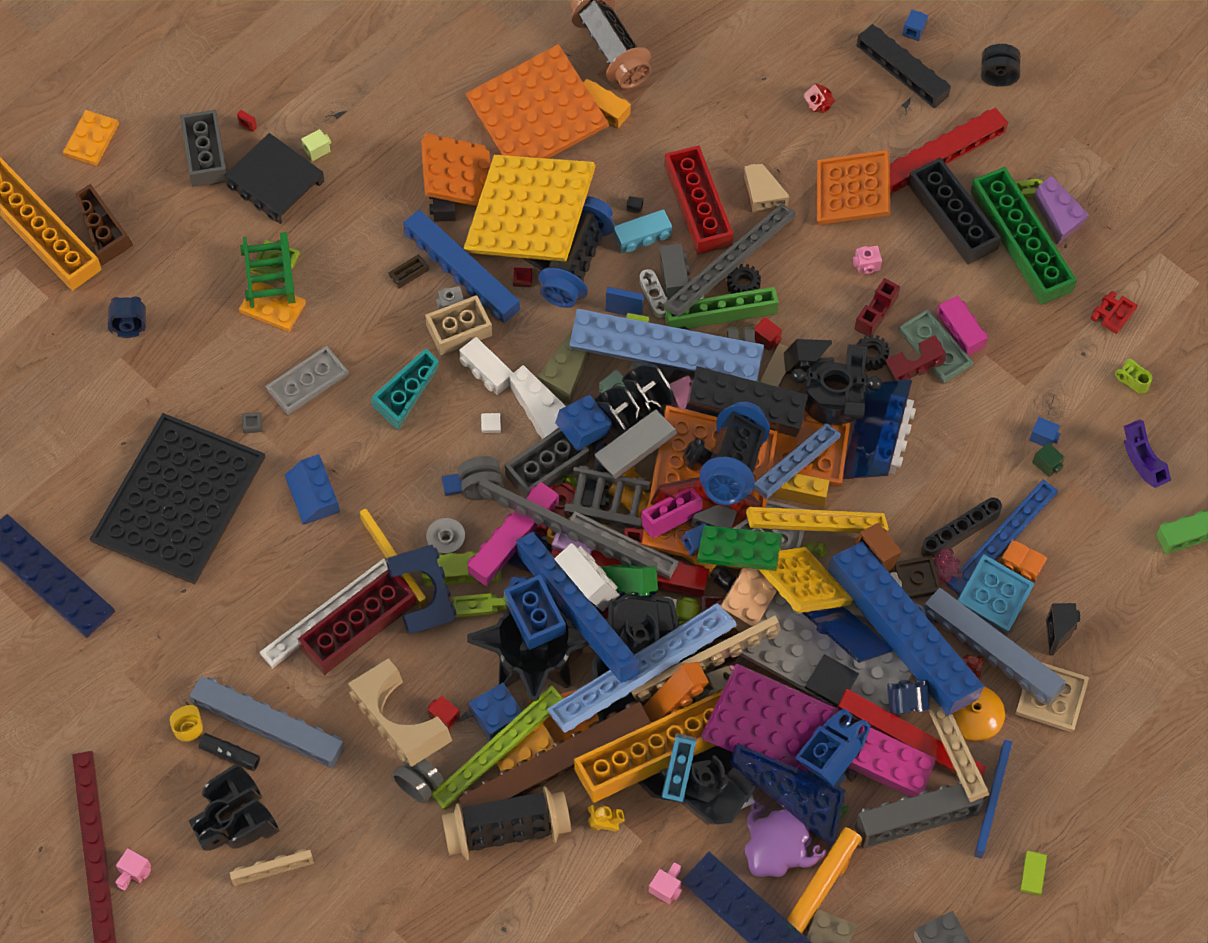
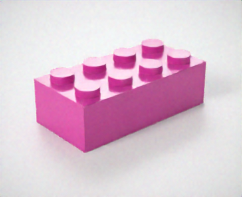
M864 725L860 727L857 735L863 732ZM870 728L864 746L847 768L912 798L925 791L936 758Z

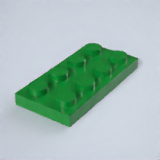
M704 525L697 561L698 563L777 571L782 533Z

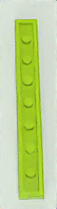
M551 685L540 695L538 701H533L432 793L433 798L446 810L464 791L473 786L550 716L548 708L564 698Z

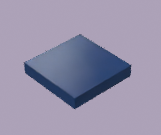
M607 287V312L627 316V313L643 316V294Z

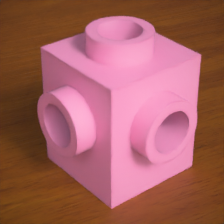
M863 246L856 249L853 265L855 268L857 267L859 274H870L881 270L882 258L878 246Z

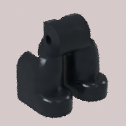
M641 365L628 372L622 378L625 387H612L594 399L612 421L611 425L620 434H623L654 410H657L664 417L661 406L664 404L671 405L674 401V394L657 365ZM630 392H633L635 394V396L641 403L642 407L644 408L646 412L644 416L640 414V408L636 404Z
M239 764L226 769L204 786L202 796L210 804L202 813L189 820L202 849L205 851L214 850L225 843L232 849L241 848L261 837L267 839L279 832V827L267 807L259 801L262 795L258 786L249 773ZM245 804L243 807H241V808H239L238 810L234 811V812L232 813V817H230V818H228V819H226V820H223V819H222L223 816L227 815L228 813H230V812L233 811L234 809L238 808L239 806Z

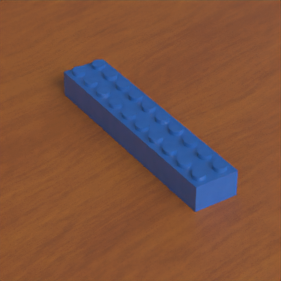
M863 541L832 556L827 571L854 599L855 605L917 680H927L929 694L947 716L979 699L984 685Z

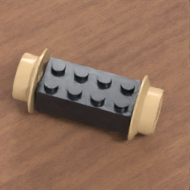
M544 786V794L541 792L462 808L464 823L459 803H457L454 813L442 815L449 856L462 853L468 861L467 843L469 851H478L513 842L519 843L534 838L540 839L549 836L550 831L553 842L557 843L559 834L571 832L564 791L550 793L547 787Z

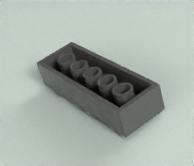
M959 781L957 785L951 787L944 785L939 787L937 791L930 792L927 790L919 793L916 797H903L899 802H885L880 807L874 809L872 807L865 808L858 814L855 828L862 837L861 845L865 849L978 816L984 801L980 798L970 802Z

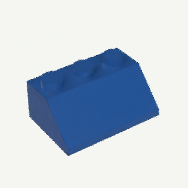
M320 454L299 461L285 474L303 525L340 513L337 498Z

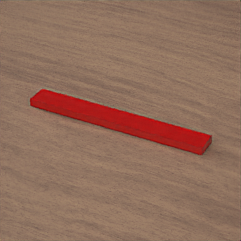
M849 689L844 691L837 708L848 710L853 717L865 720L871 727L885 735L936 758L935 762L957 774L942 741ZM974 760L981 776L983 777V774L987 766Z

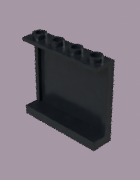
M270 133L225 174L226 185L231 191L238 192L245 201H250L257 210H262L272 221L276 220L280 224L282 223L281 216L315 183L320 186L325 182L322 170Z

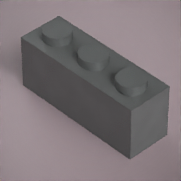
M682 244L660 246V260L667 300L691 281V278L687 277L690 275L689 264L685 265L687 253L682 250Z

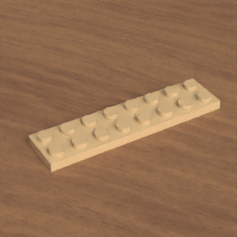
M773 616L663 671L660 675L653 677L645 682L643 686L637 687L631 692L637 702H646L683 664L699 662L703 671L706 672L707 667L711 665L714 667L725 662V658L732 656V658L743 653V649L750 647V649L761 644V640L766 638L769 640L778 636V632L781 631L776 616Z

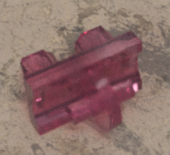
M941 548L939 556H933L941 583L950 582L954 576L958 579L962 578V572L959 569L960 561L958 558L953 557L954 552L952 549Z

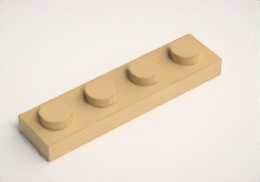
M301 849L289 856L279 855L274 860L268 862L258 861L250 867H237L234 871L230 872L233 886L311 865L314 864L311 850Z

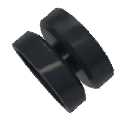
M994 44L985 48L982 52V80L996 87H1005L1016 83L1020 78V51L1009 44Z

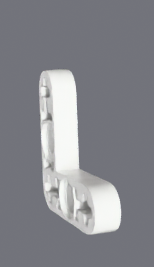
M649 269L643 270L640 273L639 282L652 312L658 318H665V309L661 311L658 307L664 308V303L668 301L655 272ZM645 277H648L649 279H651V285H650V286H649L648 280L645 279ZM655 290L660 294L657 297H652L649 293Z

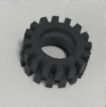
M740 264L739 268H735L728 274L727 286L731 294L760 289L761 275H759L758 270L755 271L754 266L749 268V264H746V267ZM739 278H747L751 281V284L741 286L737 283V280Z
M870 334L869 338L866 335L863 339L860 338L856 344L876 349L879 352L877 357L867 356L865 367H868L867 371H871V368L874 371H877L878 367L880 369L883 368V365H886L885 360L889 356L890 349L888 343H884V338L879 340L880 336L876 335V338H873V334Z

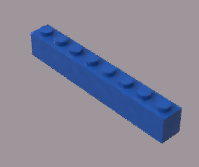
M420 209L403 222L406 237L408 239L412 238L420 250H425L432 261H437L445 273H450L457 284L463 285L470 296L477 295L483 308H488L495 319L505 323L520 311V301Z

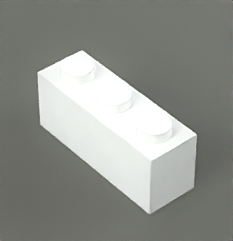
M477 337L459 350L461 364L464 367L468 366L475 378L481 379L490 392L493 391L498 395L510 386L509 376L513 372Z

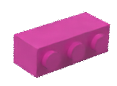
M959 296L939 304L937 310L938 317L967 355L985 348L988 339L987 333L984 329L980 328L976 317L970 314L966 303L961 301Z
M690 486L643 510L642 526L653 539L692 519L695 514L701 512L702 498Z

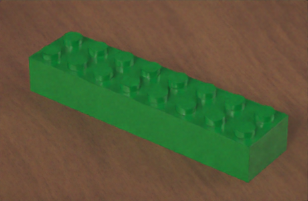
M1003 167L973 179L971 193L991 225L1001 236L1002 243L1040 304L1042 305L1073 292L1077 279L1007 168Z

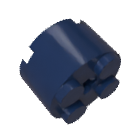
M134 296L131 298L114 297L111 299V303L108 306V329L112 334L114 331L118 333L119 337L133 338L139 336V332L142 330L143 332L145 331L146 306L141 302V298Z
M901 680L898 683L887 684L891 713L903 714L910 713V711L917 710V712L930 709L927 680H917L915 683H911L910 680Z

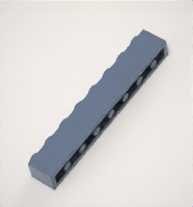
M939 588L925 603V613L929 619L936 620L945 631L952 632L961 643L968 644L977 655L984 656L993 667L1000 668L1008 678L1016 680L1021 688L1032 692L1040 702H1045L1050 706L1064 690L1066 681L943 589Z
M201 676L189 696L192 704L329 768H334L344 750L343 741L337 735L331 734L330 736L317 726H308L302 719H293L282 710L276 711L265 702L261 701L259 703L254 701L248 694L243 693L241 695L231 686L225 685L224 687L211 677L205 678Z

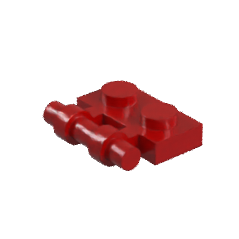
M1110 291L1108 295L1103 297L1100 306H1096L1093 310L1091 319L1096 322L1099 318H1103L1104 320L1101 325L1118 334L1136 311L1138 305L1124 296L1118 301L1115 299L1117 294L1114 291ZM1108 306L1113 307L1110 312L1106 310Z

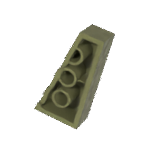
M572 330L538 375V380L557 398L569 405L589 356V352L570 348Z

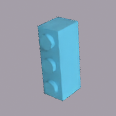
M663 209L616 225L613 231V238L621 254L632 252L636 248L649 246L660 240H667L672 236V225Z

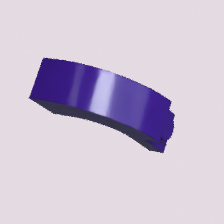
M1139 419L1123 426L1126 435L1124 445L1127 454L1143 480L1154 488L1171 481L1168 464L1155 455L1149 444L1144 421Z

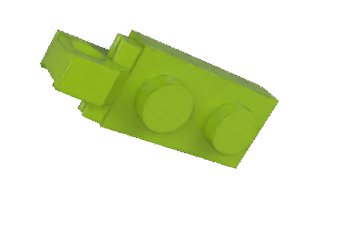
M491 593L452 597L457 614L454 618L491 615L498 613L499 610L508 609L504 598H497V595H492Z

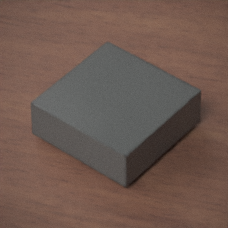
M261 412L242 414L243 434L262 432Z

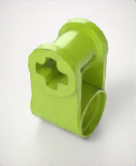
M1127 359L1125 365L1115 371L1116 378L1139 394L1148 392L1152 382V375L1134 360Z

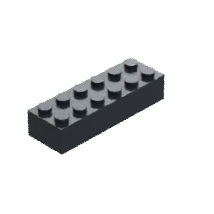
M941 157L910 172L909 187L968 265L999 249L1001 236Z
M696 366L685 409L718 417L722 410L737 402H750L757 405L763 411L769 422L770 430L796 437L801 429L808 395Z

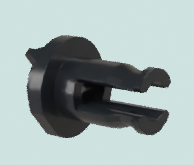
M696 437L694 441L688 444L683 454L686 467L692 468L694 465L702 468L711 459L713 452L704 447V440Z

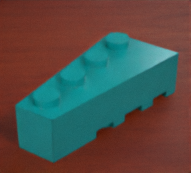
M425 348L372 396L371 406L399 430L436 374L439 360Z

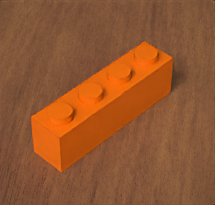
M700 663L683 664L643 706L651 723L685 708L693 702V698L704 691L703 688L709 681Z

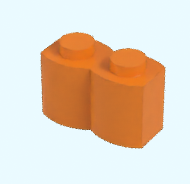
M1012 540L1000 564L1029 581L1035 582L1046 564L1047 557L1035 550L1029 549L1020 542Z

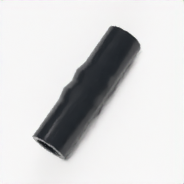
M205 733L199 742V749L230 763L239 764L254 772L260 763L261 757L208 733Z

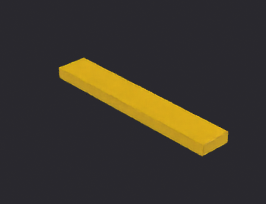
M361 510V521L385 557L397 555L368 510ZM408 572L398 575L415 593L416 603L419 608L426 607V597L411 574Z

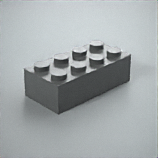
M216 110L180 115L192 187L226 182L225 174L227 170Z
M558 428L505 464V475L526 499L528 492L533 486H537L540 482L548 487L554 485L572 473L574 467L579 468V466L589 461V449L585 446L577 450L560 428Z

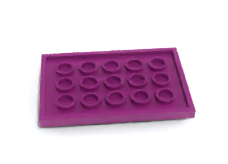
M736 663L701 738L801 782H805L809 771L795 757L818 727H823L828 719L839 712V709Z

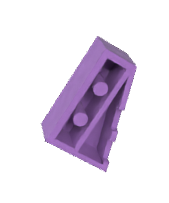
M1052 176L1040 184L1033 195L1042 214L1045 215L1049 223L1050 230L1052 229L1056 237L1057 244L1081 227L1089 216Z

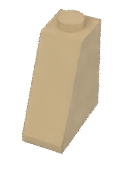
M750 164L744 167V180L752 212L776 209L780 204L788 207V193L763 164Z

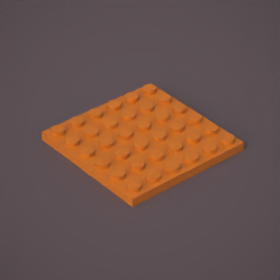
M559 44L465 93L466 98L499 152L505 156L549 159L609 127L607 119Z

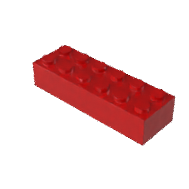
M700 145L666 153L664 166L697 254L732 246L733 231Z

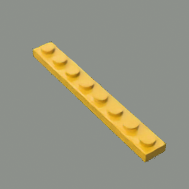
M749 507L746 510L750 528L860 533L879 522L887 532L889 530L884 513Z

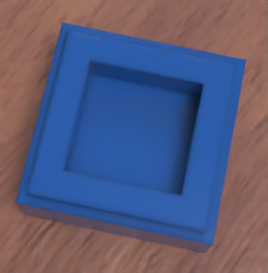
M458 473L441 476L445 496L462 493Z

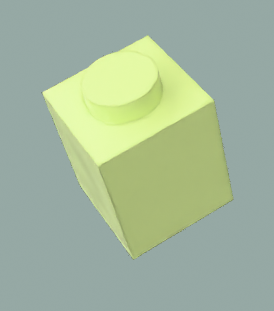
M320 129L301 139L303 150L311 161L331 152V140Z

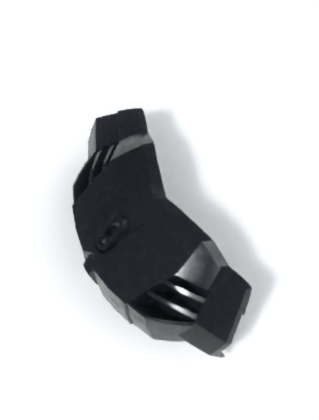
M626 594L616 601H612V599L609 601L608 624L634 655L679 627L677 612L672 599L654 595L649 597ZM596 653L592 662L594 680L610 670ZM695 654L688 655L684 659L680 660L679 663L695 656ZM632 692L616 700L609 707L597 712L599 722L606 720L607 716L615 711L618 713L623 711L624 707L631 702L638 703ZM640 701L642 707L648 702V701H646V702H643V703H642V702ZM717 745L693 756L683 802L662 798L668 768L637 782L653 798L682 803L707 825L732 823L744 803L748 802L758 784L755 776L742 762L741 755Z

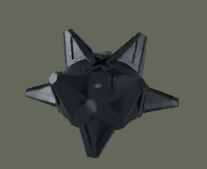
M510 610L499 619L496 625L467 634V643L498 654V685L503 682L508 687L522 679L531 701L539 700L547 678L564 688H568L571 685L569 666L571 652L590 646L577 628L571 624L568 617L560 610L559 612L566 624V634L530 650Z

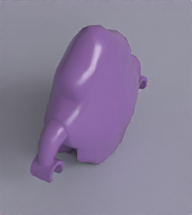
M758 801L751 805L752 810L747 817V826L750 830L751 840L745 846V855L748 859L749 870L752 875L757 877H782L789 868H808L815 865L819 860L826 858V850H823L821 854H817L821 849L819 845L813 848L814 855L807 857V847L812 841L809 827L796 814L786 808L772 811L768 817L757 820V815L761 816L765 813V807L761 806L760 809L756 810L759 806Z

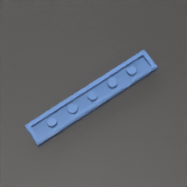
M824 424L754 483L753 490L765 499H768L837 441L841 433L829 424Z

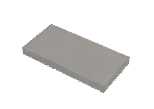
M325 346L265 387L285 413L289 415L348 376L349 371L328 346Z
M654 410L597 452L595 457L616 479L675 436L677 431L657 410Z

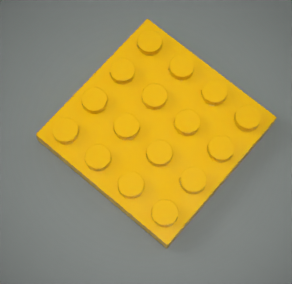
M806 547L780 550L777 571L758 569L797 613L848 606L854 600Z

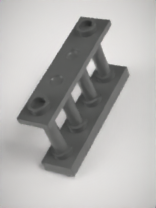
M586 466L574 467V476L579 478L573 502L565 504V516L571 517L575 511L598 523L622 528L641 529L642 518H639L638 511L643 490L650 491V482L641 477L633 479L619 476L615 479L611 474L593 471ZM586 479L597 481L593 503L590 508L581 505ZM605 483L616 485L612 507L609 511H603L599 508ZM624 486L635 488L631 511L628 515H623L619 512Z

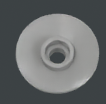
M438 519L427 530L428 545L433 544V548L436 547L438 553H453L460 549L465 541L464 528L454 519ZM444 537L450 538L447 541L443 540Z

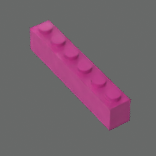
M540 482L537 486H533L530 489L526 499L552 511L559 503V494ZM516 512L508 514L501 528L497 527L492 534V538L482 544L480 552L469 559L467 563L468 574L487 586L517 552L516 540L534 532L539 524L527 516L518 515Z

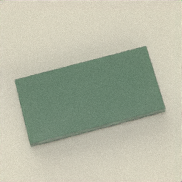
M928 309L898 327L900 334L920 357L919 343L936 335L946 352V361L941 366H934L930 369L943 384L973 366L974 362Z

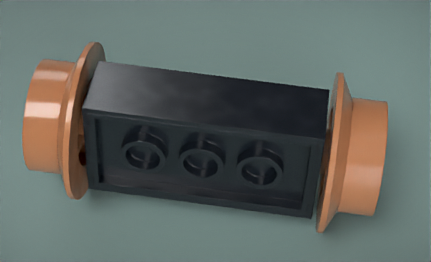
M572 0L570 5L573 10L571 22L578 28L587 27L590 30V36L599 44L598 49L606 55V61L609 64L606 72L607 79L612 83H619L625 89L633 88L643 83L651 73V66L649 65L651 53L647 48L637 47L613 10L615 0Z

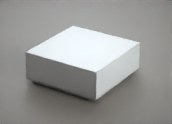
M500 413L481 414L482 433H501Z

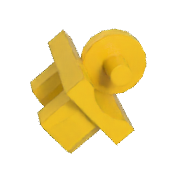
M593 805L588 807V811L591 814L588 818V823L592 830L599 831L604 829L616 832L619 830V824L624 822V814L620 809L611 810L607 806L598 807Z

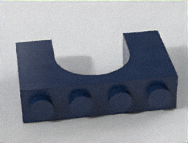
M433 544L385 558L390 577L411 571H419L426 574L434 586L433 598L425 608L402 615L407 634L454 621V616L457 615L454 605L450 604L448 597L451 596L448 585L445 586L443 578H445L443 567H439L437 561L439 553L436 547L433 548Z

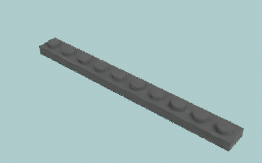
M780 204L666 301L664 309L678 317L681 316L794 219L796 211Z
M484 478L479 483V494L485 499H492L498 502L500 506L514 510L520 516H527L539 525L543 524L550 527L552 531L562 533L572 541L581 542L587 548L597 550L607 558H614L620 561L622 565L656 566L657 568L658 562Z

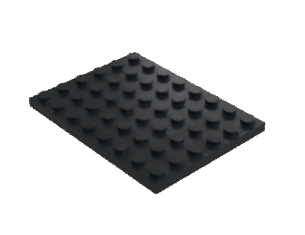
M162 413L90 537V541L195 585L263 463L265 453Z

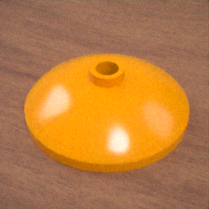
M984 686L978 700L952 713L965 740L981 742L994 737L1001 730L1005 720V708L1000 697L994 691ZM973 706H979L980 710L974 709Z

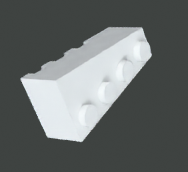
M524 365L509 376L510 388L520 405L524 408L527 417L533 423L536 432L543 439L559 428L555 421L559 409L565 407V405Z

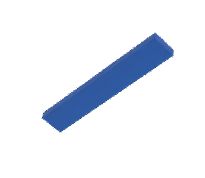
M1004 740L987 802L974 854L975 857L982 859L986 849L1012 745L1010 740Z

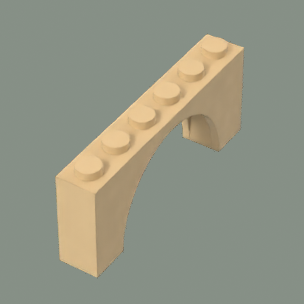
M388 658L348 683L351 690L349 695L354 703L358 701V706L364 715L368 714L371 724L378 726L377 729L381 736L388 738L387 742L393 750H398L397 754L402 762L407 761L412 767L450 743L452 738L448 728L438 716L427 722L415 725L396 724L383 716L382 712L386 699L396 687L403 683L398 669Z

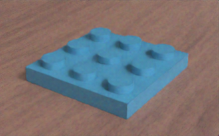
M983 554L958 601L989 624L1008 633L1034 583Z

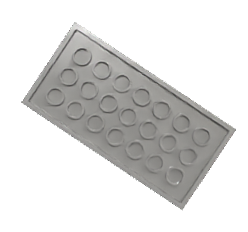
M777 590L758 624L776 616L781 631L778 632L779 635L769 640L768 638L761 640V644L750 649V647L743 649V653L740 656L837 708V706L804 689L822 656L825 654L859 673L851 691L890 712L887 684L909 680L912 672L898 655L817 610L797 613Z

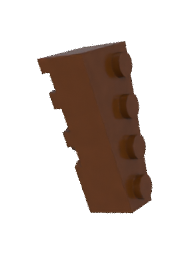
M91 183L75 193L96 255L102 265L133 246L129 236Z

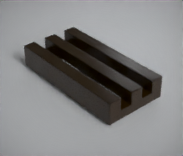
M418 254L388 274L400 289L429 271V266ZM406 270L404 273H402V274H400L399 276L396 277L397 274H399V273H401L402 271Z

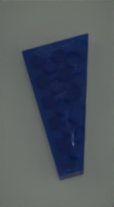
M737 743L734 746L730 764L830 846L835 844L846 789L837 785L832 786L821 778Z

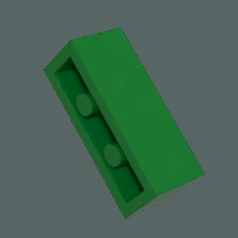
M619 564L601 566L606 572V576L617 585L616 591L619 594L624 591V595H634L638 592V596L650 595L651 591L658 590L656 566Z

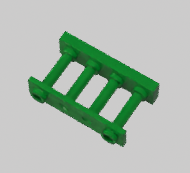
M281 232L280 240H277L275 243L248 246L247 237H243V244L240 245L241 256L245 255L248 283L245 297L246 301H250L251 308H255L254 298L279 295L287 296L288 304L296 303L287 232ZM271 250L282 251V255H279L277 258L251 261L249 259V253ZM273 265L284 267V270H281L280 273L251 276V268ZM275 280L285 281L286 284L282 288L253 291L252 283Z

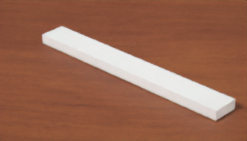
M383 558L260 651V655L273 669L299 649L297 638L388 569L385 559Z

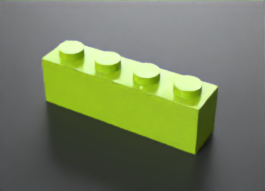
M468 551L465 554L447 553L439 555L437 561L439 567L442 566L445 573V578H443L444 584L479 582L468 574L467 565L469 559L478 553ZM501 570L492 581H501ZM422 573L423 586L433 585L431 579Z

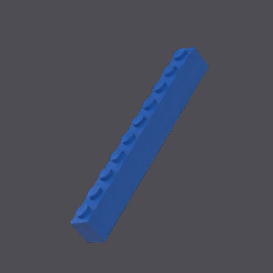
M532 532L516 540L518 557L534 576L541 575L553 600L620 683L639 675L638 659L556 562L538 537Z

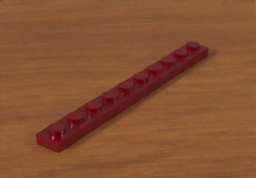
M93 751L72 754L94 943H117Z

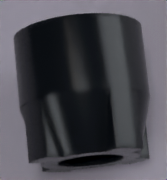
M629 196L626 205L627 210L641 213L644 199Z

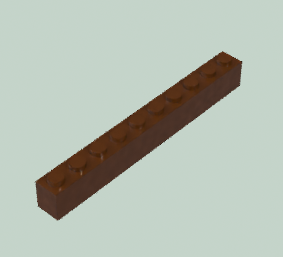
M640 701L638 703H629L619 713L615 711L609 714L607 719L602 722L596 721L588 726L589 729L583 732L577 731L570 736L571 738L566 741L556 742L553 744V748L548 751H539L534 755L533 759L529 761L525 759L519 762L516 768L500 772L498 774L499 777L483 781L480 787L464 791L462 793L463 796L459 797L463 808L524 796L575 769V758L650 724L651 722Z

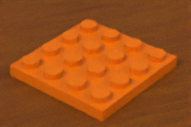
M888 150L817 160L818 225L890 215V153Z

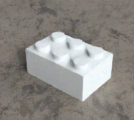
M571 543L554 558L582 593L601 611H604L609 606L611 599L615 601L620 596L616 591L617 585L606 576V572L595 563V559L581 546L577 548Z

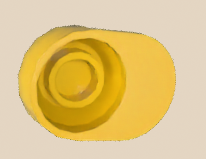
M186 705L178 708L171 714L169 719L171 729L179 741H193L203 732V723L199 709L196 706Z

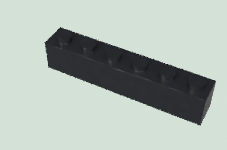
M871 24L858 35L856 46L934 109L949 97L951 88L949 83L936 75L932 69L926 67L921 60L912 56L907 49L902 48L880 28Z

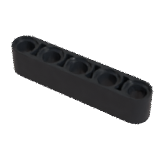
M995 497L988 498L926 537L922 544L921 555L923 557L932 555L933 559L997 520L1002 509L1001 501ZM973 517H978L980 521L973 519ZM958 527H963L965 530H959ZM946 536L950 538V540H945L942 537ZM927 546H932L934 550L928 549Z

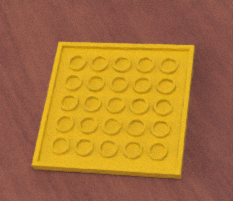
M494 155L464 250L467 253L566 262L595 171V163Z

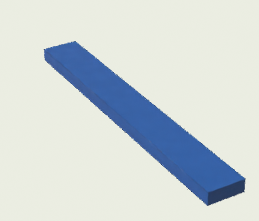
M1043 479L954 575L947 586L960 596L982 555L985 554L996 561L1009 547L1012 540H1015L1056 496L1058 490Z

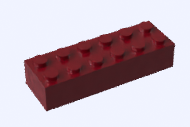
M387 569L297 638L299 648L320 672L326 675L417 604L415 593L399 576L390 577Z

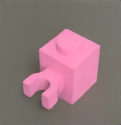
M127 848L116 865L118 871L122 874L115 883L123 891L126 890L131 879L141 883L151 872L149 860Z
M674 862L668 873L659 869L649 885L648 892L669 905L673 899L676 901L682 892L680 889L681 881L676 879L681 871V866Z

